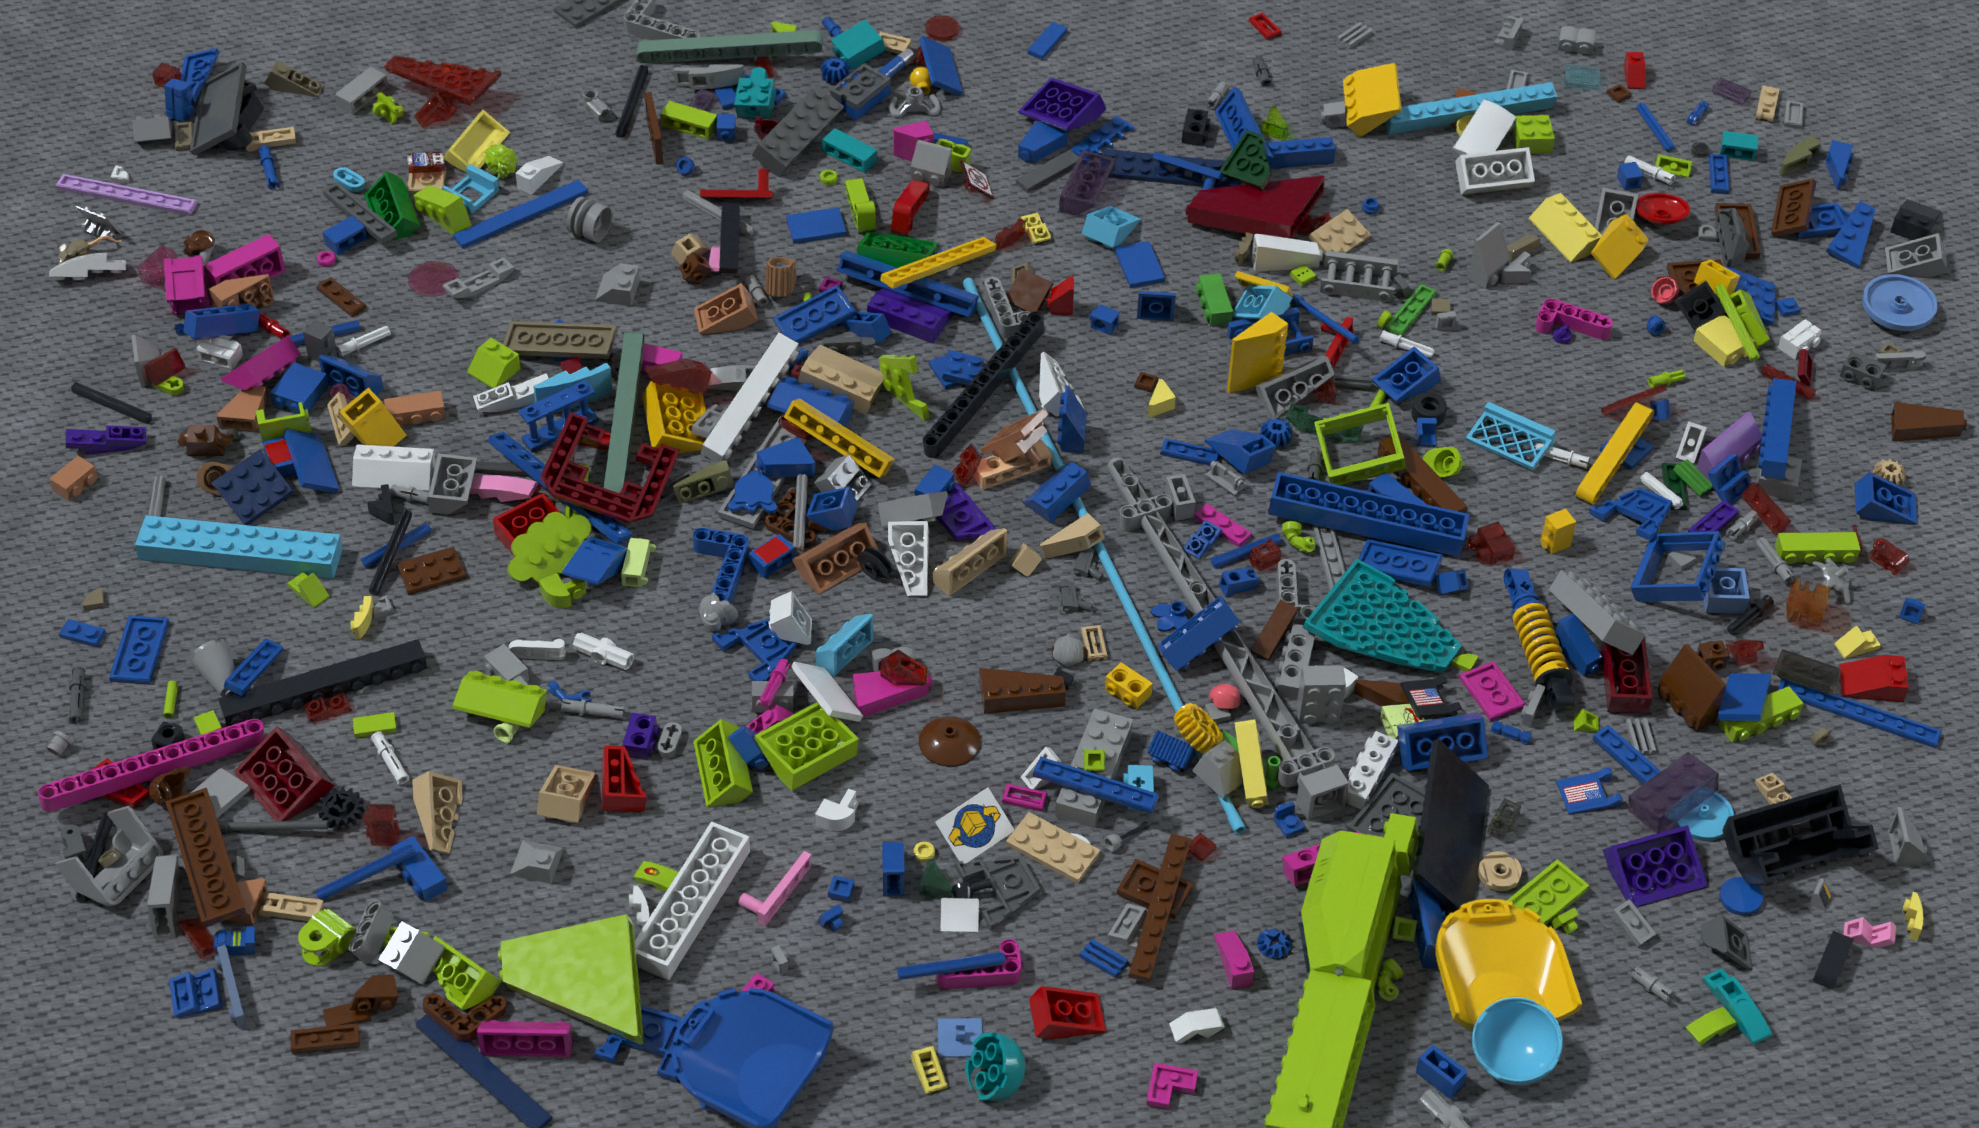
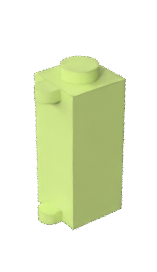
M630 538L621 573L622 586L642 588L643 585L648 583L645 573L650 552H654L656 549L654 544H650V540Z

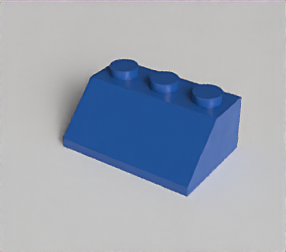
M320 355L318 357L321 372L327 373L328 383L332 387L356 397L367 388L376 396L383 389L382 377L377 373L368 371L361 366H356L335 356Z
M1074 462L1064 464L1023 503L1051 523L1091 486L1088 473Z

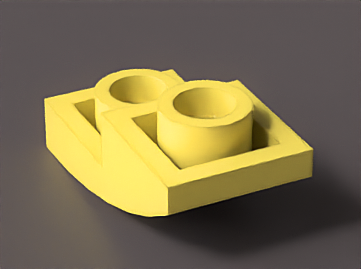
M1038 213L1021 217L1020 221L1034 244L1051 240L1046 224L1042 223Z
M364 596L363 605H360V612H355L354 620H351V632H355L356 640L363 637L371 623L374 608L372 596Z
M1913 892L1910 900L1905 899L1902 911L1906 912L1904 919L1909 921L1907 930L1910 931L1909 939L1917 941L1923 926V909L1918 894Z

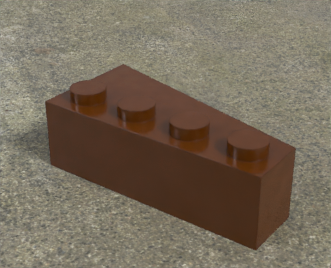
M979 668V686L984 714L1065 707L1066 689L1063 676Z

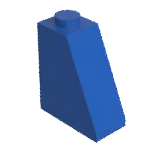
M1036 120L1018 145V158L1032 163L1041 160L1067 145L1068 131Z
M799 437L757 451L756 468L767 478L797 477L799 474H806L808 477L816 475L815 461Z
M1574 613L1559 620L1556 628V637L1559 640V646L1562 648V654L1565 656V659L1583 677L1588 674H1595L1600 669L1602 656L1580 620Z
M904 842L882 843L883 896H904Z

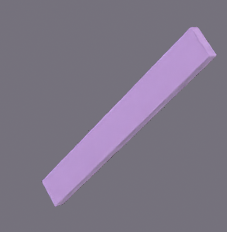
M63 174L55 185L58 190L185 215H191L198 204L197 200L67 174Z

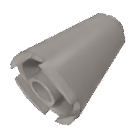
M220 639L221 642L218 643L215 640H211L202 644L194 651L195 656L190 657L191 663L221 696L225 697L235 694L223 687L225 680L235 671L230 645L224 639Z

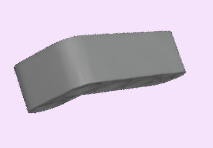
M997 277L985 279L984 297L1000 336L1008 338L1030 312L1013 313L1001 281Z
M1283 559L1279 561L1277 568V601L1279 603L1281 599L1299 609L1288 630H1292L1293 623L1304 625V622L1316 607L1312 605H1298L1296 565L1290 559Z

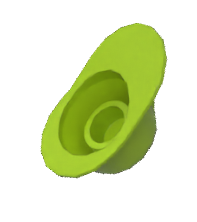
M1454 447L1431 449L1422 458L1440 478L1453 477L1461 471L1462 466H1465L1459 451Z

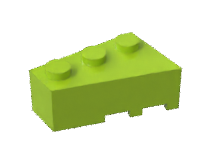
M432 185L413 195L416 208L452 235L472 226L461 196Z

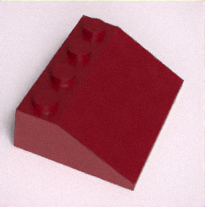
M277 726L234 771L241 781L249 785L250 792L276 822L288 821L318 803L320 797H325V792H329L335 786L292 735Z

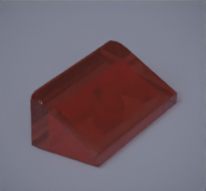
M176 347L144 366L147 380L154 386L159 385L186 368Z
M200 918L178 922L180 931L200 959L214 952V938L207 928L203 927Z

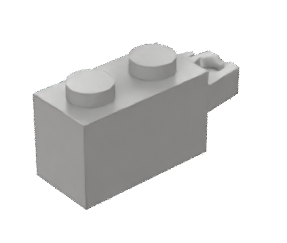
M504 644L484 656V669L489 676L495 675L509 681L517 680L521 684L528 685L526 683L529 681L528 668Z

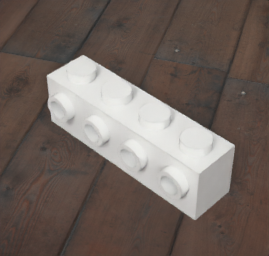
M1375 731L1372 738L1369 737L1367 739L1364 753H1359L1356 767L1352 766L1348 774L1347 804L1362 809L1371 799L1396 754L1399 740Z

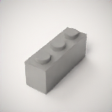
M373 67L368 68L335 94L337 107L352 115L374 99L377 93L383 92L388 88L386 74Z

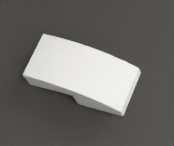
M633 886V894H629V907H633L634 915H637V925H641V929H643L650 918L649 909L641 889L638 886Z

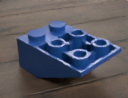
M1066 385L1065 393H1061L1060 404L1064 406L1059 408V418L1062 419L1059 420L1058 431L1062 433H1058L1057 444L1061 445V452L1084 453L1087 413L1070 387Z
M1230 429L1205 439V443L1243 474L1270 464L1276 447L1274 443L1262 434Z
M591 537L582 542L563 569L562 574L569 576L573 580L587 581L589 585H598L622 571L627 547Z

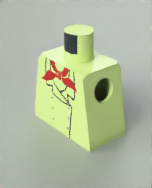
M1410 704L1382 706L1380 719L1388 736L1398 740L1397 725L1432 720V716L1417 718Z

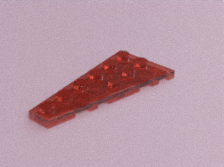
M396 55L384 65L385 71L470 106L501 77L500 70H495L494 72L486 71V68L475 70L469 69L466 65L445 62L434 64L431 60L420 62L416 61L415 58Z

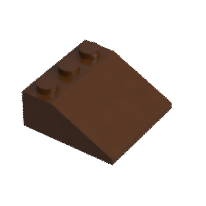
M1685 644L1662 676L1657 691L1662 699H1666L1669 702L1673 711L1679 713L1684 718L1685 723L1697 732L1716 722L1727 684L1688 644Z

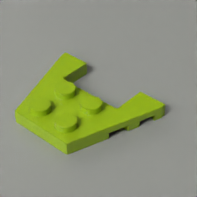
M882 355L879 357V369L883 376L885 389L923 421L930 418L928 406L926 403L914 398L909 373L915 374L919 371L916 356L911 355L907 357L902 355L897 357V355Z

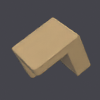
M1023 543L1010 560V563L1015 569L1028 577L1042 558L1036 551Z

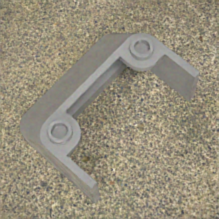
M130 806L107 813L119 829L113 837V847L117 848L121 853V857L112 865L104 868L95 878H93L77 856L55 863L56 867L76 892L105 906L119 904L153 870L155 856H163L161 847Z

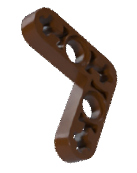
M796 489L790 490L777 504V511L773 514H768L765 518V527L768 531L776 535L780 534L791 542L794 541V533L789 534L785 531L787 529H794L795 522L790 519L795 514ZM781 509H789V510H790L788 513H781V512H780ZM805 527L806 540H804V548H809L815 544V533Z
M433 993L424 997L423 1011L455 1039L468 1041L477 1035V1029L481 1022L497 1020L506 1012L507 1002L501 995H492L470 1012L463 1015L440 995ZM447 1014L454 1016L452 1020H444L442 1017ZM477 1015H483L486 1017V1019L483 1021H477L474 1019V1017Z

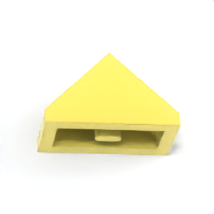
M1159 379L1149 402L1148 417H1154L1175 409L1176 397L1163 379Z

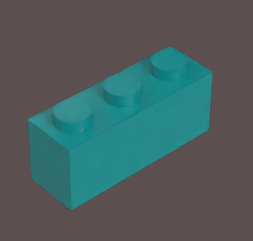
M836 128L822 139V151L863 173H866L877 163V149Z

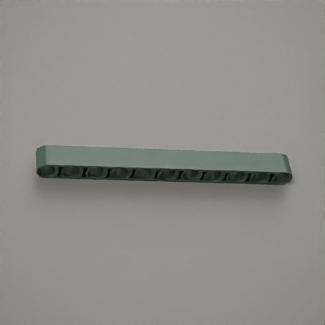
M818 30L646 40L638 43L636 59L640 63H666L819 53L822 50L823 34Z
M624 333L604 488L617 493L621 492L625 481H627L644 350V333Z

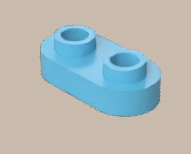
M342 167L333 172L335 183L338 182L345 189L351 192H360L365 188L364 178L352 170Z

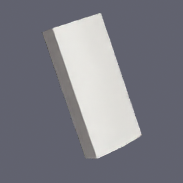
M1483 100L1454 145L1453 150L1459 155L1496 151L1516 117L1501 106Z

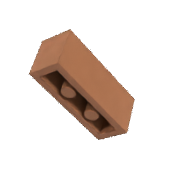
M441 391L384 399L385 407L400 427L402 425L446 419Z

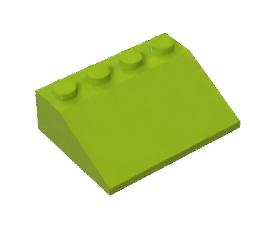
M818 702L756 734L754 737L778 778L791 791L856 756L859 738L838 718L828 716Z

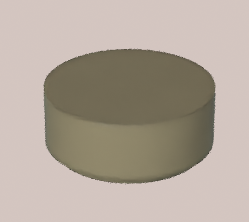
M1823 727L1811 737L1810 741L1815 746H1818L1830 737L1831 732L1826 727Z
M112 848L99 858V863L103 868H106L116 862L121 857V853L117 848Z

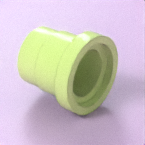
M503 722L494 728V735L497 739L509 743L519 729V725Z

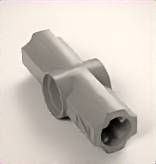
M1429 1089L1419 1099V1104L1433 1117L1436 1127L1470 1128L1464 1121L1461 1111L1454 1105L1450 1106L1434 1089Z

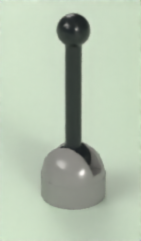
M1144 821L1141 826L1122 836L1110 834L1104 837V844L1110 852H1114L1121 847L1123 839L1142 829L1147 830L1149 823Z

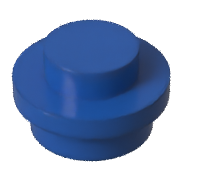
M1366 198L1362 203V210L1366 213L1374 214L1379 211L1380 205L1375 198Z

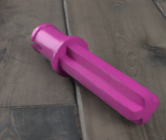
M780 659L775 670L771 672V678L760 697L759 703L761 706H770L781 683L785 682L786 674L791 667L788 660Z

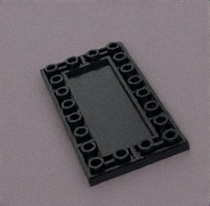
M1437 739L1433 741L1430 752V764L1427 784L1425 785L1426 792L1423 801L1422 818L1420 820L1421 827L1413 875L1417 881H1420L1430 892L1435 894L1443 904H1446L1455 912L1460 909L1461 905L1475 901L1489 784L1442 741Z

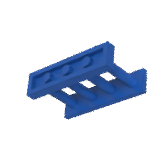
M1298 308L1288 309L1284 314L1277 315L1288 323V327L1291 328L1296 338L1286 341L1284 356L1312 350L1313 335L1303 337L1297 326L1300 316ZM1242 319L1228 322V338H1235L1260 319Z
M584 380L518 410L519 415L529 425L530 433L521 438L531 453L557 441L571 412L570 405L579 402L580 410L574 413L588 418L587 424L593 425L598 422L597 416L587 406V398L595 394L593 388ZM563 409V418L554 422L553 413ZM546 417L547 425L537 429L536 421Z

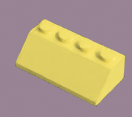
M1562 193L1546 198L1529 217V220L1570 263L1592 255V250L1602 236Z

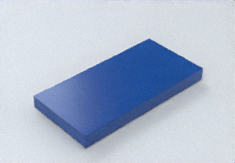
M922 36L919 41L932 85L960 96L963 91L950 48Z
M837 284L774 317L773 321L782 335L800 344L856 315V311Z
M286 429L283 434L301 487L337 493L339 487L321 435Z
M1367 539L1358 559L1391 576L1395 580L1431 587L1443 560V555Z
M128 616L109 676L110 682L151 684L170 622L169 618Z
M1730 673L1718 713L1719 720L1761 721L1772 680L1771 674Z

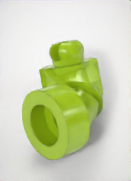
M1289 521L1282 524V534L1290 541V545L1299 549L1298 551L1305 553L1312 552L1315 549L1314 538L1298 537L1302 533V525L1299 522Z
M1389 958L1383 963V970L1380 973L1381 977L1378 976V994L1386 1001L1396 999L1399 994V990L1392 983L1391 979L1398 980L1404 976V972L1397 962Z

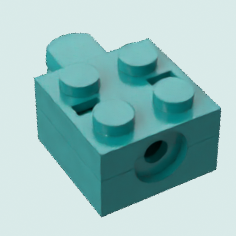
M757 67L752 69L750 78H739L734 103L738 118L755 119L757 116L762 117V119H772L776 88L774 79H767V72L764 68Z

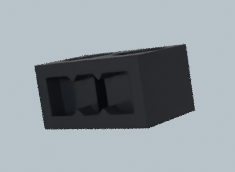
M1188 108L1182 130L1181 143L1202 146L1203 140L1207 141L1208 130L1206 129H1210L1211 119H1208L1209 111Z

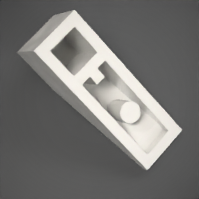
M547 156L526 163L516 172L517 188L532 195L563 165V162Z

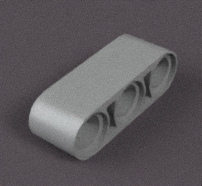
M375 900L367 906L349 945V950L364 964L372 962L378 955L394 918V914L379 900Z

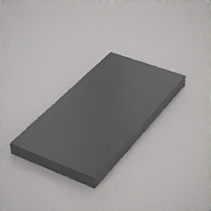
M243 61L205 82L199 94L190 152L194 156L237 133L247 69Z

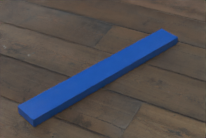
M578 179L453 234V239L464 249L587 195L588 189Z
M1782 677L1778 690L1790 686L1806 705L1935 749L1938 745L1942 730Z

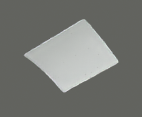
M941 899V931L978 932L979 899Z

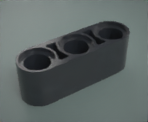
M1833 930L1813 981L1834 989L1853 943V938Z

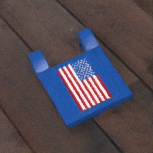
M1606 767L1595 773L1556 780L1568 815L1604 808L1622 807L1623 798L1621 794H1614L1606 798L1600 783L1612 780L1611 775L1613 772L1611 768Z

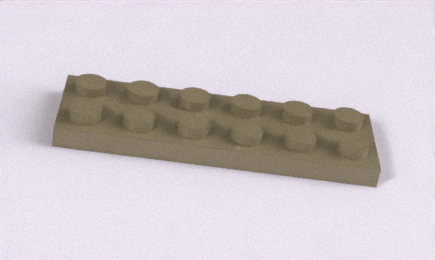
M511 321L503 345L519 355L609 359L618 328L616 325Z

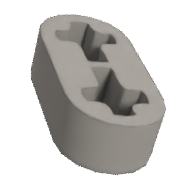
M671 722L664 726L657 745L658 754L661 757L671 758L676 754L682 738L681 725ZM676 730V732L673 733L672 737H670V732ZM669 743V744H670V748H668L667 750H664V748H666V747H667V744Z

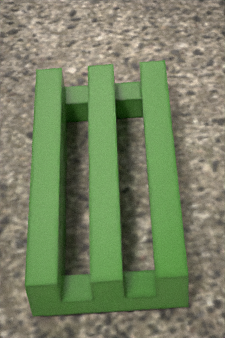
M1688 459L1674 467L1673 470L1699 496L1713 488L1712 483Z

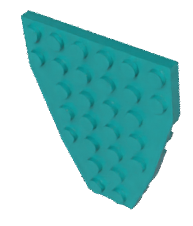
M1359 559L1352 563L1304 622L1303 628L1339 648L1403 666L1441 673L1445 672L1462 647V644L1452 636L1448 629L1443 630L1438 624L1439 619L1418 600H1411L1406 589L1400 590L1394 585L1395 580L1391 576Z

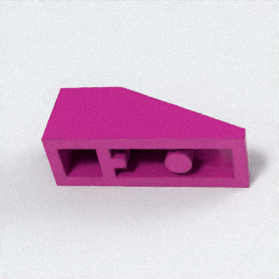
M1236 931L1214 934L1231 989L1252 986L1254 969L1249 954Z

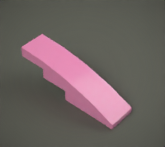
M478 475L473 477L470 494H478L481 499L497 497L500 502L527 499L532 497L538 483L517 477Z

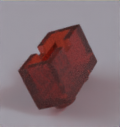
M369 804L368 812L364 813L363 822L364 825H367L366 837L370 838L372 846H394L397 844L400 828L398 820L393 819L397 817L395 805Z

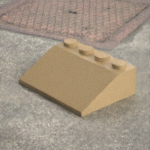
M819 345L803 365L798 382L811 383L818 389H829L831 393L836 395H847L848 399L854 400L853 410L866 414L881 389L884 380L881 371Z

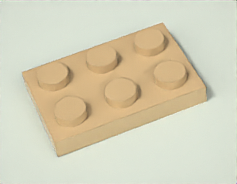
M1346 209L1312 232L1308 238L1312 242H1316L1319 250H1322V253L1325 255L1326 251L1348 253L1367 240L1371 234Z

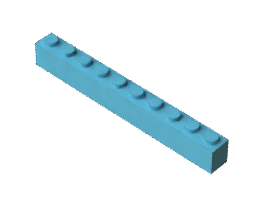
M1552 82L1403 106L1401 107V112L1385 121L1384 124L1388 134L1447 126L1453 122H1458L1463 116L1474 115L1483 100L1495 103L1513 115L1551 109L1554 106L1557 94Z

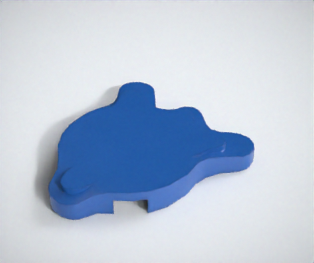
M751 471L736 482L734 488L735 496L728 503L729 511L736 512L743 509L749 513H755L759 507L769 514L777 511V505L772 500L773 484L760 471Z

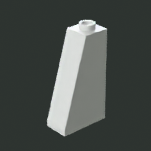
M1254 234L1252 263L1255 272L1290 270L1304 264L1308 268L1319 267V263L1323 259L1322 250H1319L1316 242Z

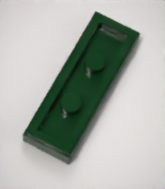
M1662 463L1663 484L1680 497L1683 502V506L1679 509L1671 507V510H1686L1687 501L1684 480L1673 470L1677 464Z

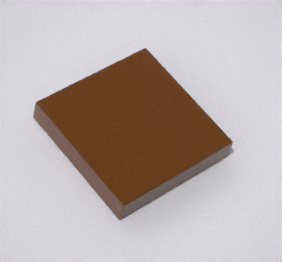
M1021 268L1006 296L1010 304L1027 312H1039L1054 284Z

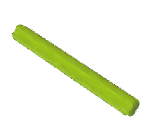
M1723 284L1716 286L1715 291L1751 361L1759 359L1760 355Z

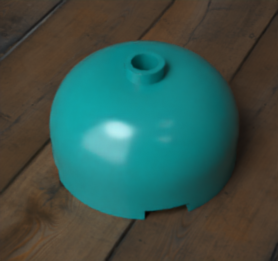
M985 1032L979 1035L973 1042L974 1049L971 1058L966 1059L965 1072L970 1088L973 1090L975 1088L971 1083V1075L974 1069H988V1072L980 1071L977 1073L975 1086L977 1089L992 1092L985 1095L977 1090L978 1099L1002 1101L1011 1097L1021 1086L1025 1075V1057L1021 1047L1013 1038L1004 1034Z

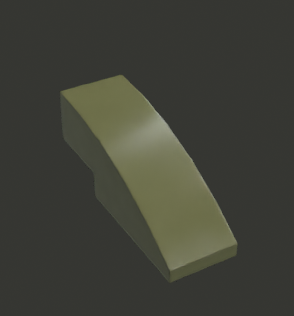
M1812 135L1796 144L1786 155L1779 175L1782 177L1809 166L1810 159L1818 156L1821 143Z

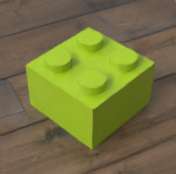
M1549 115L1515 116L1516 119L1513 122L1511 131L1516 149L1529 147L1530 154L1552 153L1555 137Z

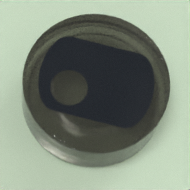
M1695 142L1692 145L1691 154L1693 156L1704 158L1708 155L1709 146L1707 144Z

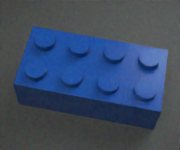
M1477 713L1397 725L1401 765L1408 771L1429 767L1432 743L1437 739L1442 741L1463 762L1488 758L1484 717Z

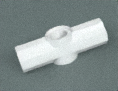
M578 633L572 644L573 649L590 655L595 662H602V665L607 662L626 670L631 667L634 660L633 653L616 647L614 642L608 638L599 640L584 633Z

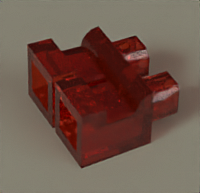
M1499 521L1479 527L1477 534L1469 536L1468 545L1470 548H1481L1476 552L1480 563L1489 561L1493 565L1498 560H1513L1515 546L1508 535H1506Z

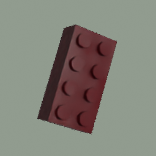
M1645 636L1633 655L1602 641L1601 656L1607 712L1648 714L1652 702V690Z

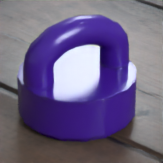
M1569 325L1557 327L1554 330L1553 339L1559 344L1570 342L1572 332L1569 330Z

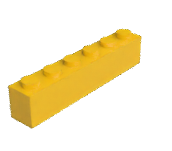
M800 398L791 402L784 415V418L842 455H850L855 463L879 478L888 473L895 460L892 456Z

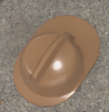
M218 462L204 463L197 472L198 485L206 492L220 495L215 487H213L212 482L233 467Z

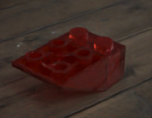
M688 358L645 367V371L652 379V382L659 385L664 383L671 384L670 387L678 390L686 388L693 394H699V392L706 393L712 371L705 363Z

